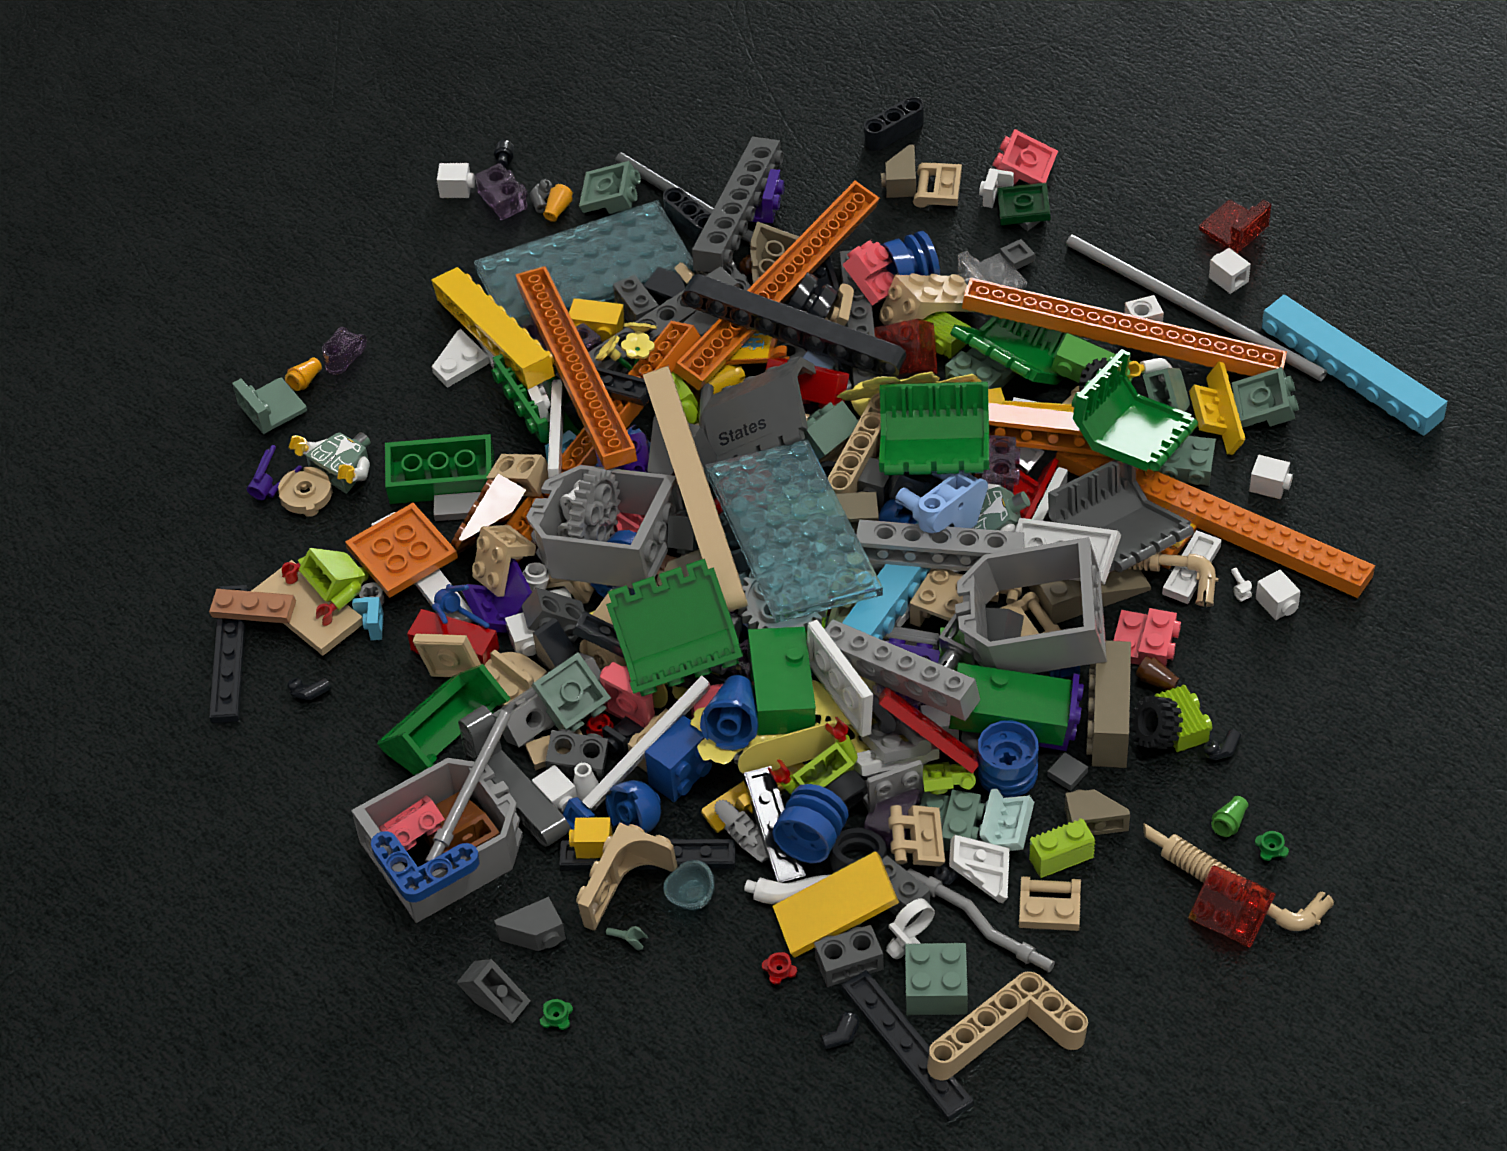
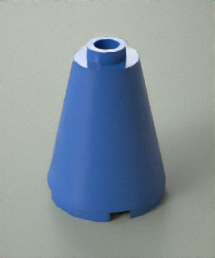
M741 675L729 677L702 712L700 729L703 736L707 740L711 739L715 742L716 747L720 749L737 750L745 748L757 735L759 725L751 681Z

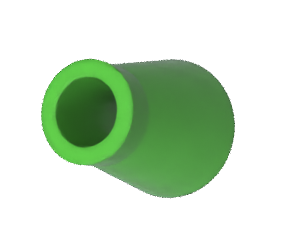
M1234 796L1230 802L1213 814L1211 823L1213 830L1223 837L1236 834L1244 813L1248 808V802L1241 796Z

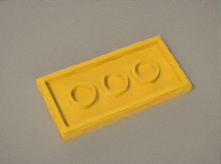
M875 851L773 905V909L789 951L795 958L814 948V942L820 941L826 936L839 935L898 904L899 901L881 857Z

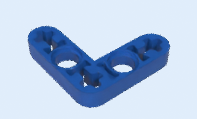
M382 831L373 836L371 840L374 857L402 897L411 903L422 901L475 871L480 864L477 848L469 843L457 845L417 867L393 833ZM385 843L386 846H390L392 854L388 856V852L384 847H380V845ZM465 855L467 858L471 859L469 861H466L465 859H461V857ZM397 862H405L407 864V867L400 872L391 869ZM451 862L456 866V869H453ZM438 868L448 870L447 874L441 878H436L432 875L433 871ZM427 876L429 884H427L426 879L424 880L423 877ZM414 884V886H419V888L417 890H414L413 888H409V886Z

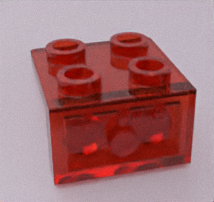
M1228 200L1199 225V230L1238 253L1269 226L1271 204L1262 200L1259 204L1248 210L1234 201Z
M917 318L874 328L876 338L898 345L905 350L907 358L898 375L911 372H933L938 374L934 323Z
M1213 865L1188 918L1251 948L1276 893L1251 880Z

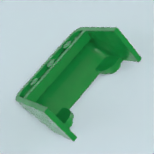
M484 664L478 665L448 679L377 742V745L385 754L412 774L417 775L435 765L436 756L460 735L458 724L460 719L482 705L486 706L493 714L495 713L494 708L496 706L507 703L511 698Z

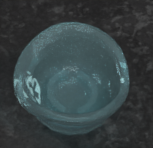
M699 860L686 861L667 877L664 882V893L670 902L686 910L700 909L710 901L715 886L714 876L711 869L704 862Z

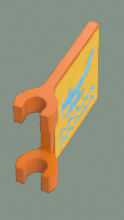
M755 332L724 365L767 363L769 358L780 357L790 359V357H782L787 354V346L780 345L776 347L778 339Z

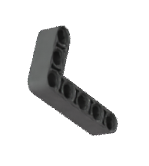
M484 705L458 721L467 761H476L496 721L492 713ZM499 739L487 763L495 774V777L491 778L494 784L501 781L505 782L509 788L510 795L517 803L515 812L519 816L520 822L547 848L568 834L571 828L562 813L502 751Z

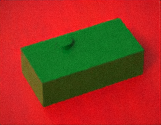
M491 434L385 443V487L390 504L434 501V495L481 492L488 480L487 476L494 466V449Z
M805 627L748 629L750 678L753 685L759 725L757 735L788 734L815 726L816 706Z
M958 663L957 672L976 680L980 701L965 721L950 715L949 729L981 734L990 724L1013 720L1023 723L1033 730L1038 742L1063 745L1068 726L1072 680Z

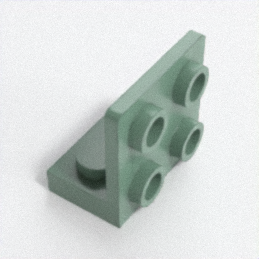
M278 378L257 390L251 385L247 386L242 379L232 383L238 405L263 434L307 411L306 405L283 378Z

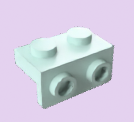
M991 789L989 799L985 804L983 823L979 827L981 840L986 843L1010 848L1009 851L1023 850L1034 806V801L1030 795L1003 798L998 789Z

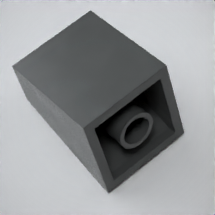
M655 415L647 472L675 476ZM688 423L705 476H707L717 456L701 426ZM680 491L681 500H682V505H683L684 508H686L685 503H684V500H683V497H682V494H681V491Z

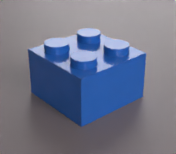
M684 715L645 750L649 785L673 802L681 795H686L691 790L692 785L700 777L706 776L712 767V760H703L697 748L699 743L705 738L702 731L690 724L691 720Z

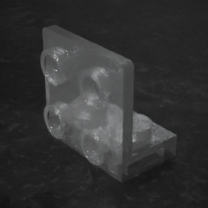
M968 251L958 254V275L965 280L964 282L967 285L970 278L1021 290L1027 287V281L1001 253L981 262L977 258H973Z

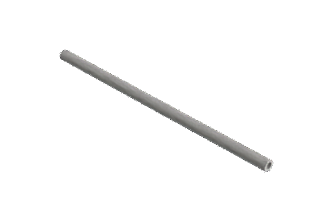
M1072 234L1068 238L1066 245L1246 342L1287 351L1285 363L1318 381H1322L1325 378L1327 370L1079 237Z

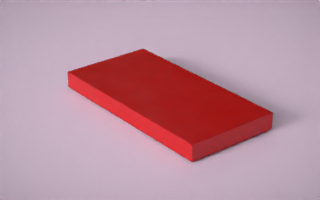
M884 688L879 695V704L973 774L979 766L977 753L890 688Z

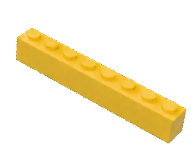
M456 267L431 279L437 300L494 356L502 354L506 368L511 367L515 372L516 378L527 389L555 376L553 370L555 361L549 351H545L537 339L533 340L528 331L518 325L514 317L510 318L505 309L495 303L491 295L487 296L479 284L476 285L468 273L464 274Z

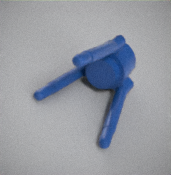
M447 584L446 589H441L435 594V604L432 605V609L437 612L444 624L448 623L444 612L453 613L457 611L480 626L489 628L490 625L460 606V597L455 592L468 590V585L453 586Z

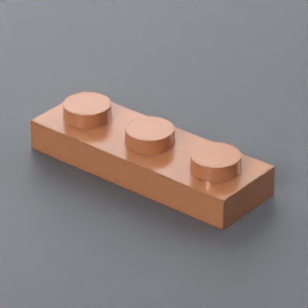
M216 589L209 612L213 618L289 624L296 599L294 595Z

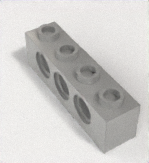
M579 653L600 682L601 671L594 658ZM532 687L492 714L495 720L500 711H506L511 715L502 734L506 742L517 747L525 746V743L533 741L534 736L541 731L555 726L546 713L547 707ZM531 712L532 717L530 721L527 723L526 718L528 714Z

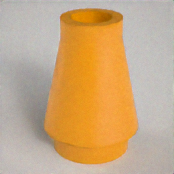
M557 184L550 189L546 209L543 213L547 220L556 221L558 216L572 202L573 192L571 189L562 184Z
M311 358L288 369L285 381L294 391L305 390L316 374L322 369V365L318 359Z

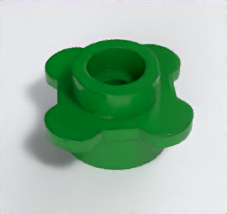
M1268 831L1255 839L1256 846L1261 850L1260 857L1265 861H1270L1278 856L1284 858L1289 853V849L1284 846V836L1279 832Z
M559 999L545 1002L543 1005L544 1016L540 1019L541 1026L544 1028L554 1026L561 1030L568 1028L570 1025L568 1020L569 1014L573 1011L572 1005Z

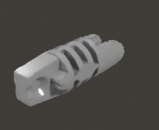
M727 800L716 801V804H714L715 812L726 824L725 830L743 850H746L761 863L765 862L768 858L758 826L744 811L739 812Z

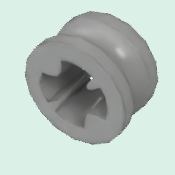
M367 583L361 587L360 598L374 597L376 594V597L380 598L381 606L385 601L383 590L377 583Z

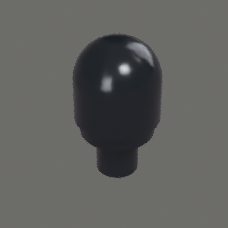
M500 140L495 145L494 157L497 165L501 168L506 167L507 163L513 158L514 146L508 140Z

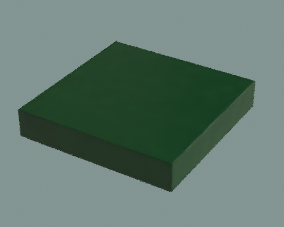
M1047 183L997 188L1001 225L1051 220Z

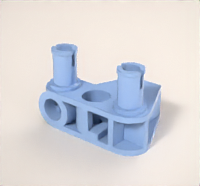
M960 470L959 474H937V471H932V475L943 482L926 495L919 497L907 488L900 489L896 495V503L913 512V518L918 521L919 528L922 531L938 533L947 526L973 528L977 525L988 483L986 480L978 479L970 473L964 474V470Z

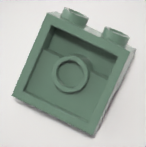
M630 161L586 172L579 204L582 212L606 208L608 213L612 214L631 209L632 202L637 201L636 184L641 182L638 170L634 169Z
M971 348L967 353L961 350L945 365V380L974 374L982 382H988V389L999 387L1002 389L1017 375L1010 368L1001 365L974 348Z
M1282 367L1232 382L1234 400L1242 428L1266 420L1269 426H1274L1295 419L1294 411L1299 410L1295 395L1291 396V392L1295 391L1292 377L1286 376Z
M1188 436L1158 472L1183 483L1209 486L1216 439Z
M579 652L531 685L547 707L546 713L559 730L568 729L575 732L585 724L582 719L589 714L593 718L607 709L604 704L611 699Z
M952 790L951 796L931 794L924 791L920 806L938 807L940 810L944 851L950 849V840L954 835L978 840L979 827H976L978 820L983 821L985 804L981 803V794Z

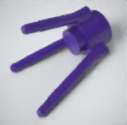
M274 445L265 451L254 478L247 487V492L258 500H264L267 495L273 498L278 491L280 481L273 486L272 477L265 473L276 449ZM297 466L294 469L295 473L301 471L302 466Z

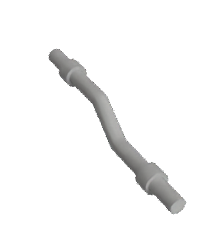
M911 868L908 869L907 872L930 889V896H938L963 909L986 939L1016 954V958L1026 964L1031 962L1047 972L1052 970L1055 964L1054 961L1037 953L1036 948L1025 942L1021 944L993 929L971 900L943 886L942 881L932 876L928 878Z

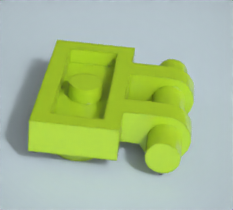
M949 762L923 765L922 777L925 792L930 791L931 794H943L948 789H953V785H960L964 789H971L976 783L974 772L972 774L960 764L949 765Z

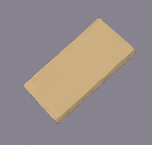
M280 568L252 590V592L294 595L296 604L290 623L283 624L322 656L363 625V617L349 605H345L339 611L336 609L333 612L332 622L327 626L322 625V619L325 615L316 619V609L320 604H330L331 602H325L300 571L298 572V581L293 584H287L285 577H282V568Z

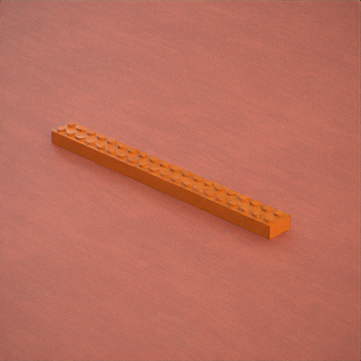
M854 181L747 291L783 304L798 289L806 273L812 274L876 208L880 198L857 181ZM719 318L676 362L673 372L694 388L700 390L756 331Z
M546 266L515 274L517 287L547 350L554 358L555 367L604 469H613L636 462L635 446Z
M974 278L969 280L962 304V309L968 311H975L1001 319L1005 318L1015 322L1043 327L1048 330H1056L1062 333L1090 338L1095 341L1133 348L1142 352H1150L1159 356L1180 359L1206 367H1214L1220 361L1225 364L1226 371L1248 376H1255L1280 367L1284 369L1287 351Z
M670 321L653 342L654 350L649 352L647 358H640L628 375L644 378L643 374L669 366L672 373L676 362L701 337L694 325ZM611 398L625 428L629 427L630 423L644 407ZM585 427L562 454L561 473L579 465L595 466L598 463L595 448ZM542 493L540 497L528 496L505 525H510L529 541H532L531 533L534 529L527 521L526 516L536 498H548L550 494Z
M1062 451L1056 453V459L1059 460L1057 467L1067 469L1068 472L1077 476H1082L1115 460L1107 456ZM1136 468V481L1147 500L1189 520L1190 523L1205 532L1356 598L1360 596L1373 578L1375 565L1158 471L1150 469L1144 471Z

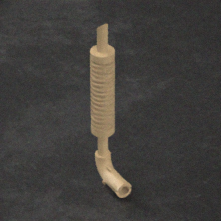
M1156 552L1155 555L1132 566L1134 570H1137L1139 567V570L1144 568L1145 571H1148L1150 568V571L1155 572L1160 571L1161 565L1187 567L1188 570L1197 571L1196 580H1199L1196 604L1204 606L1205 601L1207 607L1214 605L1215 582H1218L1219 578H1216L1212 563L1204 556L1190 553L1188 556L1167 555Z
M1143 823L1145 837L1163 848L1161 852L1162 857L1181 867V869L1195 876L1198 880L1200 879L1203 883L1205 882L1206 885L1225 895V897L1235 901L1236 904H1240L1247 911L1255 906L1274 918L1276 924L1287 930L1303 931L1314 927L1315 924L1319 925L1322 916L1334 905L1333 899L1329 895L1322 901L1321 899L1325 896V892H1318L1304 910L1300 909L1298 913L1290 912L1286 908L1282 910L1261 897V887L1254 883L1252 884L1249 880L1247 881L1245 877L1242 878L1240 874L1213 859L1210 855L1208 856L1205 852L1203 853L1202 850H1198L1191 843H1188L1176 834L1167 838Z

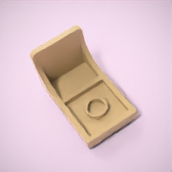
M912 273L910 275L894 276L888 296L880 310L879 319L902 344H908L917 325L932 313L940 311H975L962 309L963 298L968 285L961 276L955 274L950 276H940L937 274L925 276Z
M619 823L613 836H608L603 846L604 853L600 861L594 862L590 871L591 878L587 886H582L577 895L576 901L584 927L595 931L621 879L631 869L642 865H654L675 872L677 862L674 847L669 839L661 835H656L655 837L649 835L642 828L633 824L627 826Z

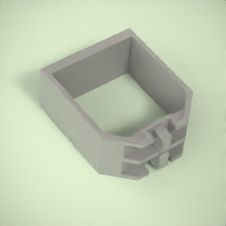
M579 465L545 480L541 491L550 495L548 498H536L526 518L534 529L531 537L538 546L536 556L546 566L551 578L618 587L627 585L628 588H633L632 583L652 576L655 578L669 550L667 548L669 515L683 510L676 476L608 469L612 471L611 474L616 475L615 480L619 482L616 488L620 489L617 499L621 500L617 506L618 510L622 513L646 515L631 545L558 535V526L567 522L560 504L561 497L569 494L577 481H583L584 473L588 474L589 469H604L603 467Z
M1089 537L985 554L957 581L958 596H963V602L955 604V614L959 621V630L964 634L966 646L974 651L975 662L979 665L1031 674L1107 662L1101 574ZM1081 578L1084 627L991 642L988 640L985 605L998 591Z
M446 758L351 810L361 845L416 923L513 869L523 836L522 831L518 827L520 819L515 812L517 803L510 795L509 788L504 781L497 784L492 782L491 778L495 777V774L488 764L470 798L478 801L483 811L500 832V835L476 847L480 864L475 871L422 901L411 903L402 897L374 857L371 840L373 836L381 832L378 828L379 826L426 795L436 805L461 791L475 762ZM385 843L380 845V847H384L388 852V856L392 854L390 846H386ZM465 855L461 857V859H465L466 861H469L471 859L467 858ZM397 862L391 869L400 872L406 867L402 862ZM451 862L453 869H456V866ZM439 868L433 871L432 875L436 878H441L447 874L448 870ZM427 876L423 877L424 880L426 879L427 884H429ZM412 884L409 886V888L417 890L419 886L416 887L414 886V884Z

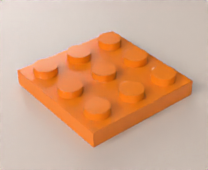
M414 503L409 504L345 541L350 553L389 598L458 558L457 551Z

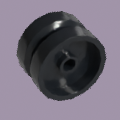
M807 272L788 306L825 319L832 307L831 302L836 296L838 289L827 283L823 285L818 295L813 294L819 283V278Z

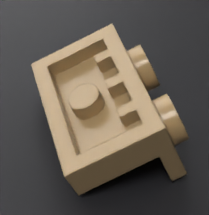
M494 650L490 653L492 662L486 668L511 698L507 703L498 705L502 708L531 688L534 679L527 670L519 669L509 656L501 655L498 651Z

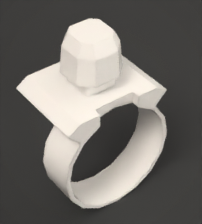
M919 898L907 904L897 915L895 921L889 924L890 930L897 938H893L890 941L886 951L894 959H899L905 955V944H921L915 936L920 934L930 924L935 910L925 899ZM923 910L912 924L905 927L912 917Z

